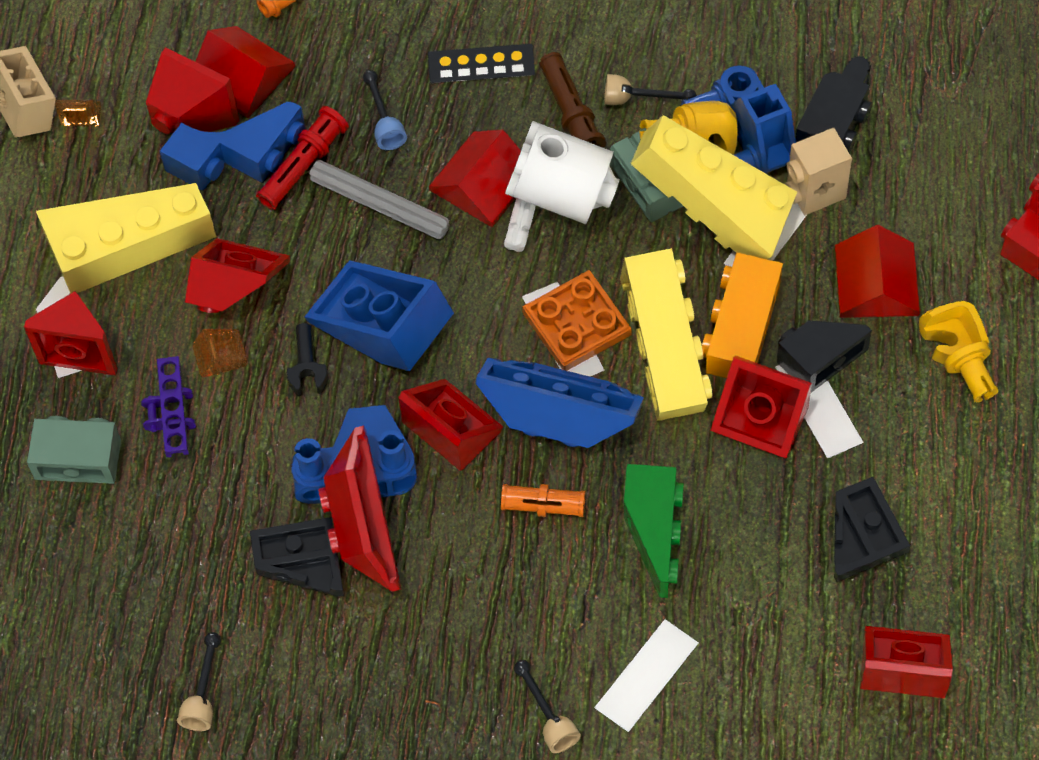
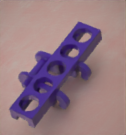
M179 356L157 359L160 396H148L141 401V406L148 410V420L143 423V428L151 432L163 430L166 457H172V454L176 453L188 455L186 426H188V429H194L196 423L192 418H185L183 395H185L186 399H191L193 391L182 385ZM167 364L175 365V372L171 375H165L164 366ZM170 381L176 382L177 388L166 390V383ZM180 402L179 407L174 411H169L165 408L169 403ZM161 407L162 418H157L156 408ZM174 435L181 436L182 444L178 447H171L170 438Z

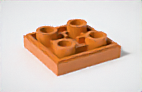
M590 270L522 306L523 315L562 370L568 371L632 335V328Z

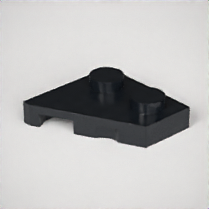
M874 477L836 491L834 526V578L836 582L909 553L910 544Z
M332 517L251 530V544L257 575L337 597L344 596L338 553H332L327 529L334 528Z

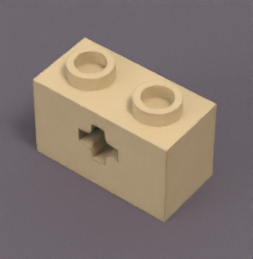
M22 46L1 50L0 112L14 137L50 131L56 98L27 47Z
M835 128L791 145L790 161L787 162L788 179L785 185L797 191L793 204H798L804 216L846 199L852 157Z

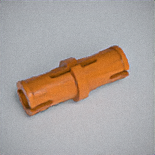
M503 484L501 510L537 512L539 517H546L547 513L579 517L584 515L585 491L549 489V485L540 484V488Z

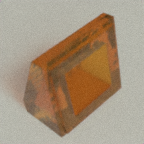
M55 100V108L61 125H99L100 101Z
M203 329L193 342V350L201 377L245 367L248 364L239 329Z

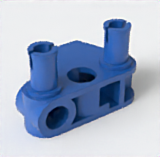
M739 65L730 67L724 71L721 79L713 82L711 91L681 101L682 104L699 101H720L729 104L736 113L737 140L743 151L733 155L765 174L786 166L787 162L790 161L791 145L796 143L791 109L776 83L764 88L751 67Z
M386 405L348 409L333 447L321 448L316 440L310 438L302 439L296 444V454L292 459L291 471L294 479V494L297 501L308 504L321 503L318 489L325 487L323 477L355 427L364 426L367 431L381 497L405 494L414 487L417 480V471L413 451Z

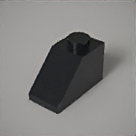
M809 320L798 329L796 327L790 328L781 336L778 341L776 362L789 375L811 382V392H813L868 351L872 330L867 325Z

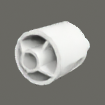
M532 121L505 194L586 224L593 209L602 206L610 207L620 179L615 178L609 166L613 151Z

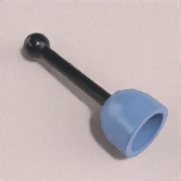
M367 70L363 74V81L370 87L381 118L374 130L377 145L382 150L397 149L407 140L404 126L400 120L388 117L376 84L378 75L374 70Z

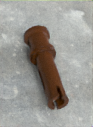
M551 52L544 55L540 59L539 66L562 112L561 125L563 130L571 136L605 148L607 142L604 135L597 131L593 123L595 119L593 111L581 101L561 54Z

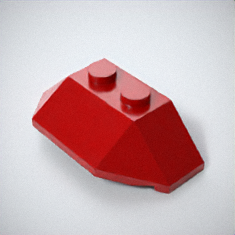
M364 426L355 427L323 477L325 487L318 489L323 512L331 511L334 528L327 529L333 554L340 552L341 559L385 588L392 592L399 591L402 588L367 431Z

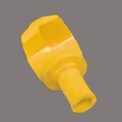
M699 101L682 104V106H678L674 110L673 118H670L671 120L706 140L714 134V143L718 147L731 154L735 153L738 135L736 113L729 104L720 101ZM644 119L640 122V128H646L647 130L657 120ZM639 131L640 139L645 131Z
M958 301L936 307L923 314L919 319V331L925 340L948 344L938 345L934 350L932 359L944 364L948 373L962 374L973 395L974 402H982V395L985 400L996 395L998 388L995 386L983 363L991 352L988 346L989 340L975 306L966 301Z

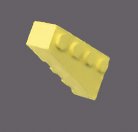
M661 116L643 133L631 165L668 198L673 196L687 209L685 213L695 222L700 220L717 235L714 239L725 249L730 247L738 253L767 260L771 258L797 191L668 117Z
M196 183L36 211L45 237L70 293L74 291L77 293L216 238L210 212Z
M672 248L624 258L620 281L623 291L628 290V312L631 322L638 321L640 328L636 329L637 346L642 360L647 359L648 366L645 367V377L657 421L704 412L708 404L707 399L712 398V388L708 375H701L698 360H703V350L699 336L692 337L689 322L694 321V311L691 299L689 297L683 298L680 284L685 283V273L681 259L674 260Z

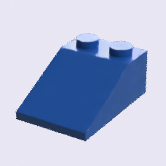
M349 260L304 317L308 323L377 362L410 371L454 312L433 280Z

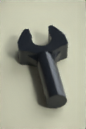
M301 323L296 326L298 364L287 369L288 383L297 396H301L302 379L312 376L315 379L317 393L322 394L328 383L327 367L325 364H318L314 361L311 325Z

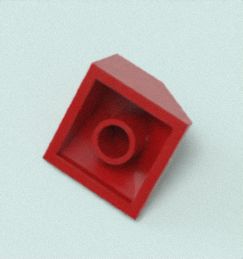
M166 47L161 52L146 100L152 125L165 134L174 133L181 123L205 132H213L236 126L240 119L230 78Z
M216 238L191 257L185 302L197 305L198 310L207 313L224 311L265 284L289 264L290 255Z

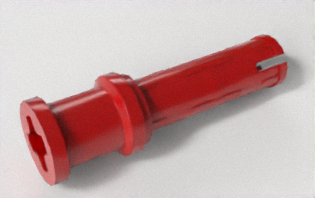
M322 106L318 111L319 117L308 130L303 129L298 135L299 144L278 167L261 190H258L256 193L257 199L265 207L275 210L280 201L298 182L314 160L325 157L329 152V145L339 133L344 134L348 130L349 125L347 121L336 110L328 106Z

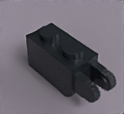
M860 55L858 57L855 56L851 58V61H848L842 74L831 72L823 76L796 129V142L835 128L850 154L858 132L854 130L858 122L865 124L873 102L868 101L870 85H868V74L871 68L868 59H865L864 56L860 57Z

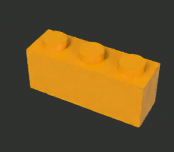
M736 252L733 266H725L720 284V289H725L723 300H715L710 322L716 325L713 335L706 333L702 344L703 357L707 358V374L727 378L735 355L755 363L759 362L781 284L783 263Z

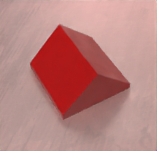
M238 26L208 30L195 61L230 78L237 111L246 118L252 115L296 67L295 62Z
M503 129L475 131L429 185V191L488 226L493 227L515 200V197L507 195L505 192L521 150Z
M877 224L835 245L839 318L919 316L920 308L913 242Z
M76 291L25 321L24 329L39 364L116 376L118 368L105 332Z
M735 355L710 431L787 459L809 408L812 383Z
M446 379L404 390L398 397L402 423L460 471L503 429L499 422Z
M865 626L860 689L937 698L946 697L953 672L950 635Z

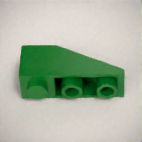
M627 464L624 520L659 597L668 598L669 583L677 584L679 559L671 558V545H680L681 520H673L674 507H682L684 483L676 482V467Z

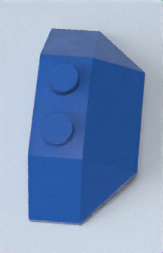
M487 358L476 378V385L509 428L522 431L528 436H542L558 440L571 447L581 446L589 448L634 424L644 397L632 394L629 390L613 382L534 362L515 360L501 362V360L496 358Z

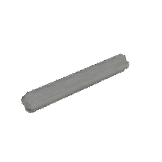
M317 160L310 170L311 181L434 238L442 239L449 229L448 218L322 160Z

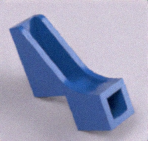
M286 102L222 132L200 131L181 123L160 150L165 171L188 184L196 183L201 191L206 188L211 180L215 181L220 176L224 163L263 183L271 172H276L283 162L284 154L292 144L298 143V135L306 128L302 107L293 102Z

